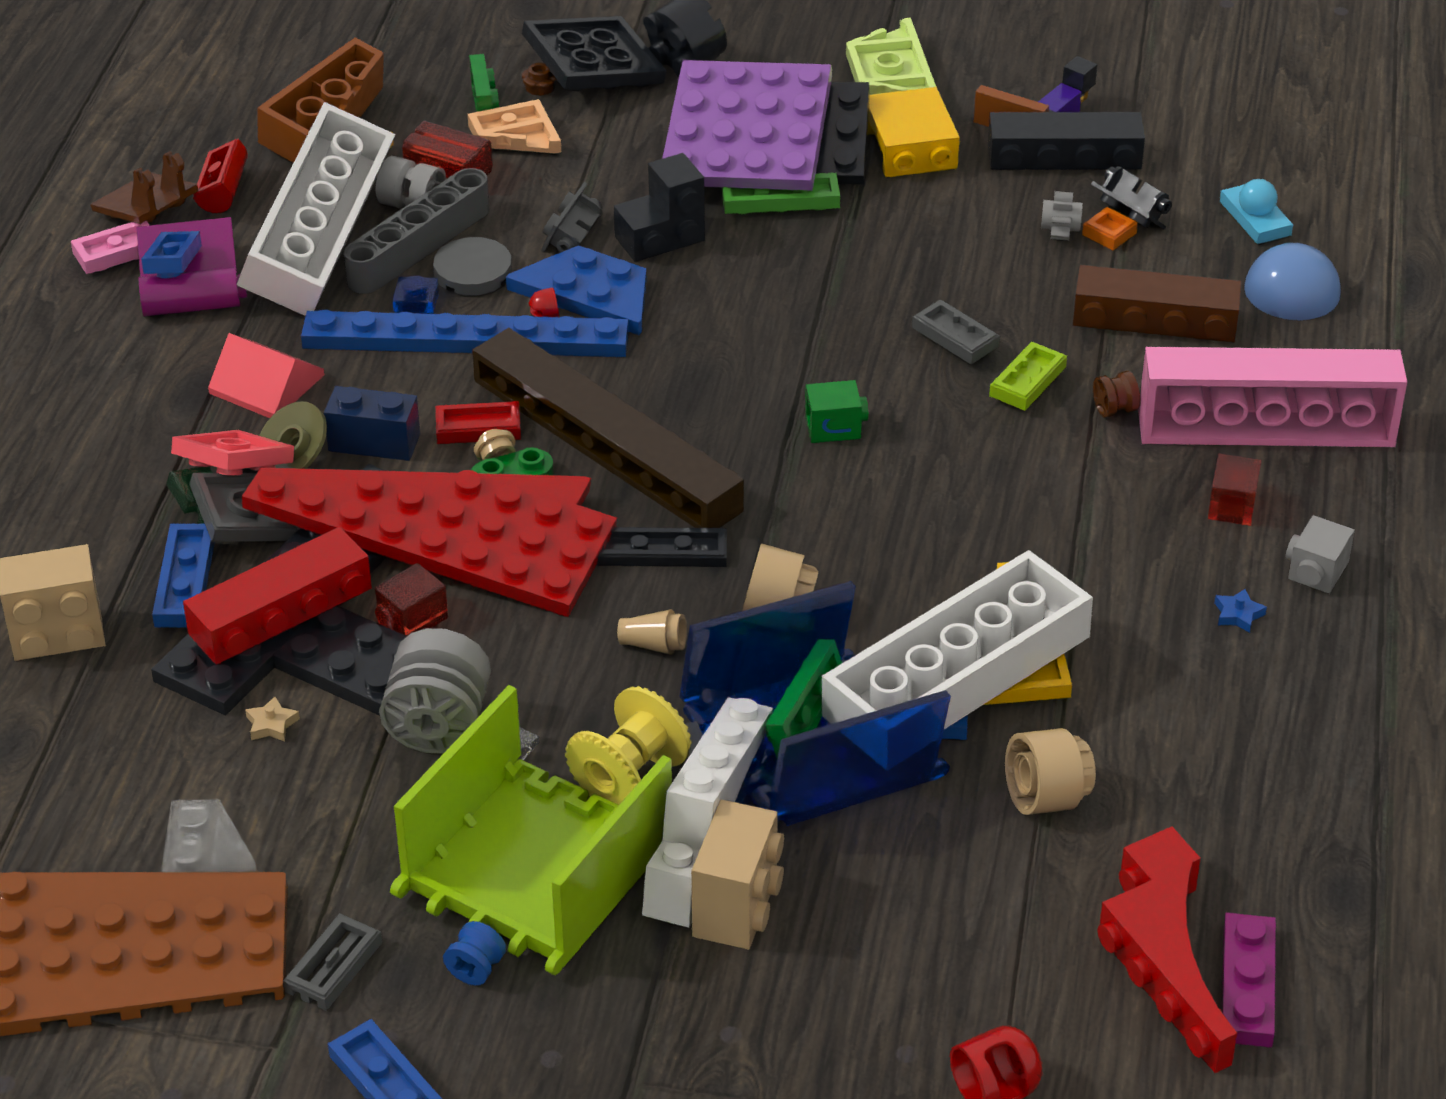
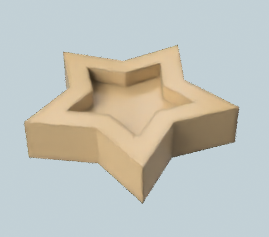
M276 697L271 699L264 707L245 709L246 717L253 724L250 732L251 740L270 736L285 742L286 728L300 719L299 711L282 708Z

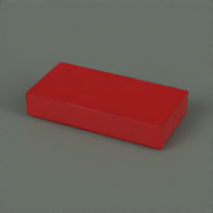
M519 401L435 406L437 444L477 442L484 432L491 429L508 430L513 434L515 440L521 439Z

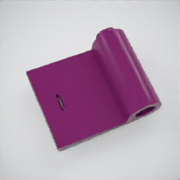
M231 217L136 227L140 277L138 280L143 317L240 307V299L247 298V290L237 286L240 274L237 275ZM200 231L202 246L183 273L173 278H159L157 274H143L141 258L161 232Z

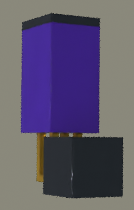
M1076 56L1064 66L1063 82L1038 102L1049 105V112H1080V104L1088 98L1089 89L1096 84L1097 64Z

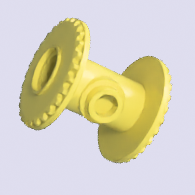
M640 686L627 688L616 697L614 713L619 728L609 738L591 731H581L573 735L567 743L565 757L567 758L566 763L570 767L569 771L573 774L574 780L578 782L579 786L588 790V796L597 794L620 805L641 781L638 770L647 761L651 760L656 763L664 755L671 758L672 767L682 764L689 756L688 749L692 742L690 740L691 735L687 731L688 727L683 722L684 719L679 716L678 711L672 707L670 702L665 701L664 697L658 696L655 691H649L648 688L642 689Z

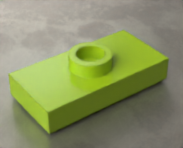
M1031 341L990 384L989 396L1026 411L1066 368L1067 356Z

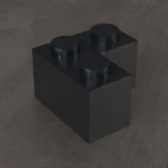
M684 153L648 163L649 195L614 205L615 238L634 262L705 241L704 176Z

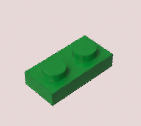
M484 54L469 55L471 86L476 112L498 108L499 98L497 88H495L494 69L486 68Z

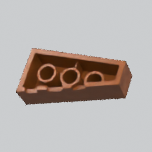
M356 37L257 108L258 143L294 163L324 102L360 118L383 88L384 53Z

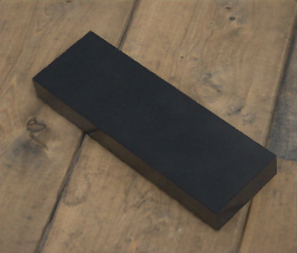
M614 527L605 549L603 546L599 553L596 566L727 567V528Z

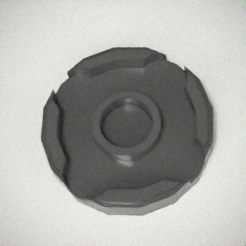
M465 237L454 240L441 247L435 254L433 263L434 277L441 287L446 289L447 285L454 288L455 293L459 295L480 296L499 289L501 282L506 279L508 274L512 273V255L506 246L496 240L484 237Z

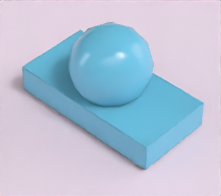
M1252 179L1244 185L1221 190L1220 202L1257 244L1292 235L1293 224L1276 206L1278 197L1272 183L1264 179Z

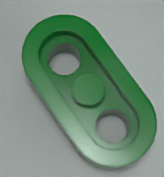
M534 447L485 459L475 464L471 469L483 474L554 475L551 455L544 450Z

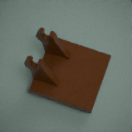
M169 151L163 155L162 175L152 173L149 169L143 171L140 167L133 172V181L90 205L92 211L109 215L111 218H120L138 224L145 221L150 223L162 211L182 205L186 201L185 198L196 193L199 189L196 183L184 181L182 173L184 161L179 153L172 155V152Z

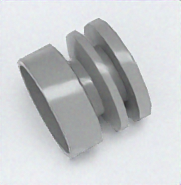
M426 628L410 633L399 643L379 709L382 725L392 738L408 748L425 753H444L479 717L491 674L489 657L479 644L464 634L448 629Z

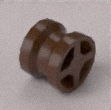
M1129 370L1120 372L1115 378H1109L1105 375L1094 379L1093 397L1097 410L1102 417L1114 416L1118 410H1124L1129 413L1139 409L1140 391L1132 372Z

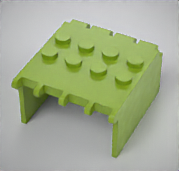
M508 685L394 805L401 873L393 881L390 893L401 899L412 890L429 899L426 911L436 917L445 908H448L469 918V922L484 923L499 934L511 939L507 948L508 953L519 957L527 948L548 957L545 971L557 975L643 875L648 862L661 844L666 792L672 784L671 758L663 755L620 805L597 794H592L587 800L588 790L556 775L549 779V772L518 759L521 756L517 688Z

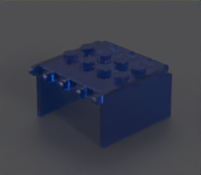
M852 581L690 625L679 696L683 702H688L683 708V713L690 722L697 721L704 735L728 697L751 699L759 705L772 707L774 712L786 688L792 683L803 661L808 657L818 639L835 640L842 663L854 657V652L851 649H844L856 586ZM944 690L831 724L822 717L816 729L781 739L778 759L772 743L768 741L765 734L741 787L747 795H751L750 799L756 807L777 811V821L783 820L789 826L942 778L950 770V766L944 758H938L951 695Z

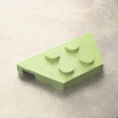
M911 18L900 20V28L889 33L884 28H880L871 32L868 36L858 37L846 42V57L855 82H869L870 95L936 87Z

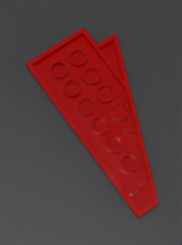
M260 468L242 495L243 509L321 535L340 527L360 548L565 617H569L597 565L603 546L605 549L611 538V532L617 523L616 517L582 506L591 486V478L586 476L483 474L472 470L446 473Z

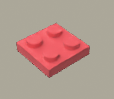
M241 430L173 436L171 453L188 458L189 465L198 467L214 466L217 467L216 472L218 474L234 476L243 474L244 468L259 471L260 468H275L279 464L293 463L294 446Z

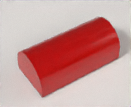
M239 139L230 141L209 151L197 182L199 191L194 193L192 197L205 211L222 213L227 211L232 205L248 158L247 149Z

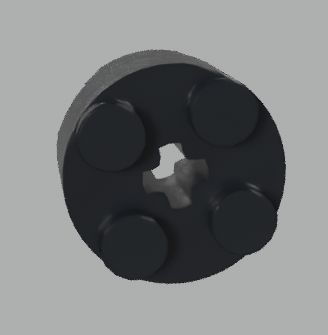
M671 0L643 19V24L651 44L648 49L661 64L665 63L673 68L678 77L680 76L683 60L713 61L727 48L724 26L720 18L715 21L708 13V10L712 9V7L706 0Z

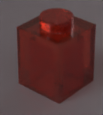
M1218 454L1208 519L1251 526L1262 460Z
M418 563L375 587L377 604L375 616L380 625L405 636L426 628H432L448 618L445 585Z

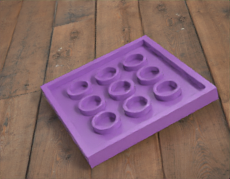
M683 60L663 158L684 153L704 176V187L813 191L832 81L831 64Z

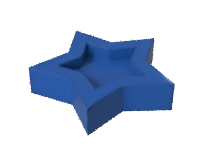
M1246 589L1234 596H1215V605L1221 611L1218 626L1236 625L1250 633L1252 621L1266 615L1267 607L1252 601Z

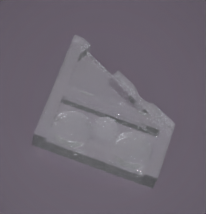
M220 799L171 801L161 872H257L256 863Z

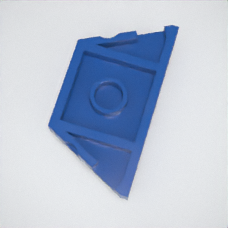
M575 246L506 276V287L509 291L531 297L541 289L553 287L558 308L587 318L610 317L613 319H628L629 332L640 335L642 332V315L645 303L644 293H646L647 282L646 268L589 248Z

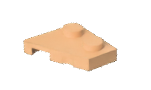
M539 99L468 114V126L479 148L561 153V139Z

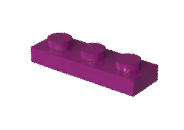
M1225 913L1221 1012L1237 1032L1236 1044L1271 1048L1273 1045L1275 1033V917Z

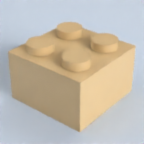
M88 544L0 558V598L14 661L106 646L100 603Z
M720 799L691 870L692 937L749 950L756 931L764 932L770 913L768 899L770 895H778L784 874V868L777 866L784 845V834L777 832V811Z

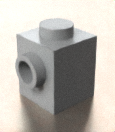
M1313 515L1300 536L1294 534L1289 542L1286 551V559L1291 561L1288 579L1330 594L1349 563L1355 529Z

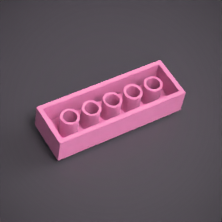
M1145 347L1140 407L1138 409L1142 444L1395 447L1407 387L1401 350Z

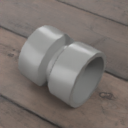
M391 155L386 158L379 170L376 180V198L381 204L403 209L446 180V173L440 167L424 163L416 165L412 160Z

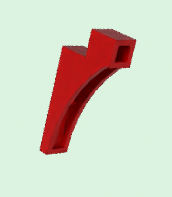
M1171 826L1123 848L1119 880L1125 892L1102 902L1098 936L1103 947L1109 953H1114L1127 968L1132 982L1138 987H1143L1154 1000L1163 1019L1167 1022H1172L1185 1037L1190 1051L1196 1057L1202 1058L1211 1070L1217 1073L1232 1066L1237 1032L1216 1005L1202 979L1192 953L1187 929L1186 899L1188 894L1196 891L1201 858Z

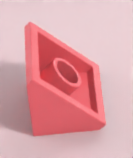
M228 333L208 390L209 394L271 418L284 406L296 402L325 374L324 369L263 344Z

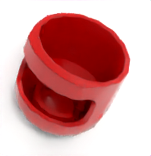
M1002 1025L953 1046L950 1052V1065L954 1080L965 1099H1022L1037 1089L1042 1077V1061L1036 1045L1023 1030L1013 1026Z

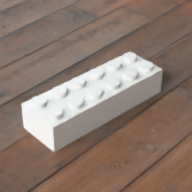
M324 102L247 256L237 286L305 316L307 311H314L373 187L382 163L385 161L395 134Z
M1028 550L822 676V716L885 768L1089 638L1093 597Z

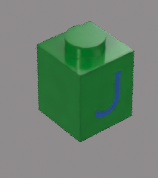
M855 380L806 384L805 418L811 443L861 439L862 422L868 421L869 418L868 402L866 396H859Z

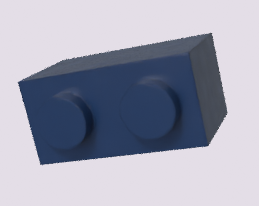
M335 386L324 410L327 424L328 451L410 461L420 437L417 395Z

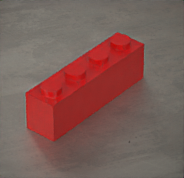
M340 527L333 529L183 601L188 634L217 665L372 589L369 558Z

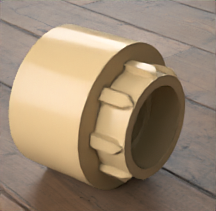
M761 543L741 618L780 629L785 628L786 621L798 625L805 623L819 571L814 566L803 564L804 555Z
M1064 728L1016 733L1010 738L1006 749L1005 774L1008 790L1015 807L1024 815L1072 810L1094 788L1096 769L1092 751L1086 741L1079 736H1073Z

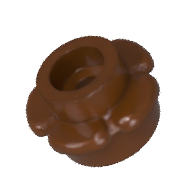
M534 63L522 73L525 89L532 95H546L555 88L554 81L557 79L545 63Z

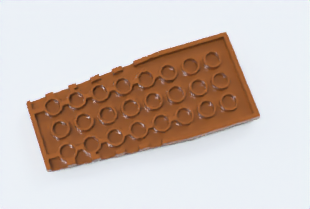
M0 872V1036L42 1031L41 1022L67 1019L69 1027L91 1025L92 1016L120 1012L121 1020L142 1018L141 1009L172 1005L174 1014L192 1011V1003L223 999L225 1007L243 1005V996L274 992L275 1000H282L285 997L283 980L286 976L288 901L286 874L284 872Z

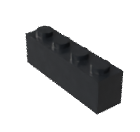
M990 112L988 132L990 170H1108L1110 167L1116 168L1119 166L1125 170L1142 169L1145 134L1141 112Z

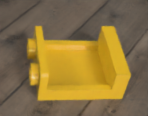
M937 87L870 95L867 135L875 134L883 153V173L885 177L950 170L958 167L960 137Z

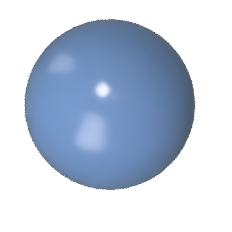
M1302 243L1280 244L1262 253L1250 267L1244 285L1245 294L1255 307L1269 315L1288 320H1309L1324 316L1337 306L1341 294L1339 275L1330 259L1320 250Z

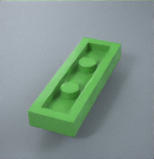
M816 173L813 191L722 187L725 214L840 208V191L836 173Z

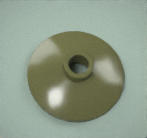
M294 402L278 410L264 425L259 436L294 446L293 463L279 464L275 468L307 469L317 458L324 445L327 433L326 419L322 411L309 402Z

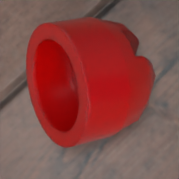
M553 287L541 289L530 297V313L533 317H559L557 299Z

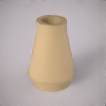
M670 609L632 618H620L617 628L618 641L620 645H632L671 655L674 650H683L687 639L684 614H675Z

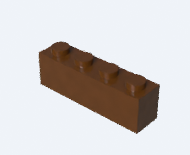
M1080 265L1073 326L1235 342L1241 281Z

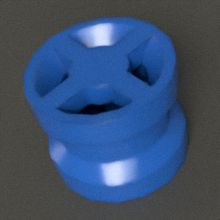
M470 921L459 932V942L450 944L445 951L443 962L454 977L469 985L479 986L484 984L491 974V965L499 963L504 956L506 944L498 932L490 926L481 922Z

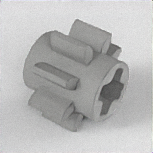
M1055 191L1054 200L1043 201L1041 229L1051 230V239L1069 240L1070 231L1080 232L1083 203L1073 202V192Z

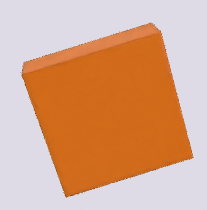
M1106 207L1083 224L1082 235L1114 251L1137 233L1138 222Z

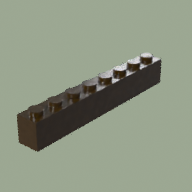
M507 328L472 349L474 380L476 383L505 402L519 401V411L694 528H720L744 512V479L736 472L727 469L710 458L705 452L696 449L682 440L674 432L665 429L643 412H639L619 399L615 394L608 392L591 381L586 375L580 374L563 363L558 357L552 356L535 345L530 339L521 336L511 328Z

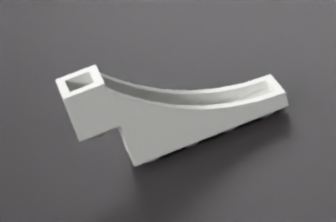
M728 697L666 792L663 839L646 866L642 916L685 927L691 925V870L720 799L731 802L736 801L749 766L766 734V723L769 716L773 713L772 707L759 705L747 698L734 699Z

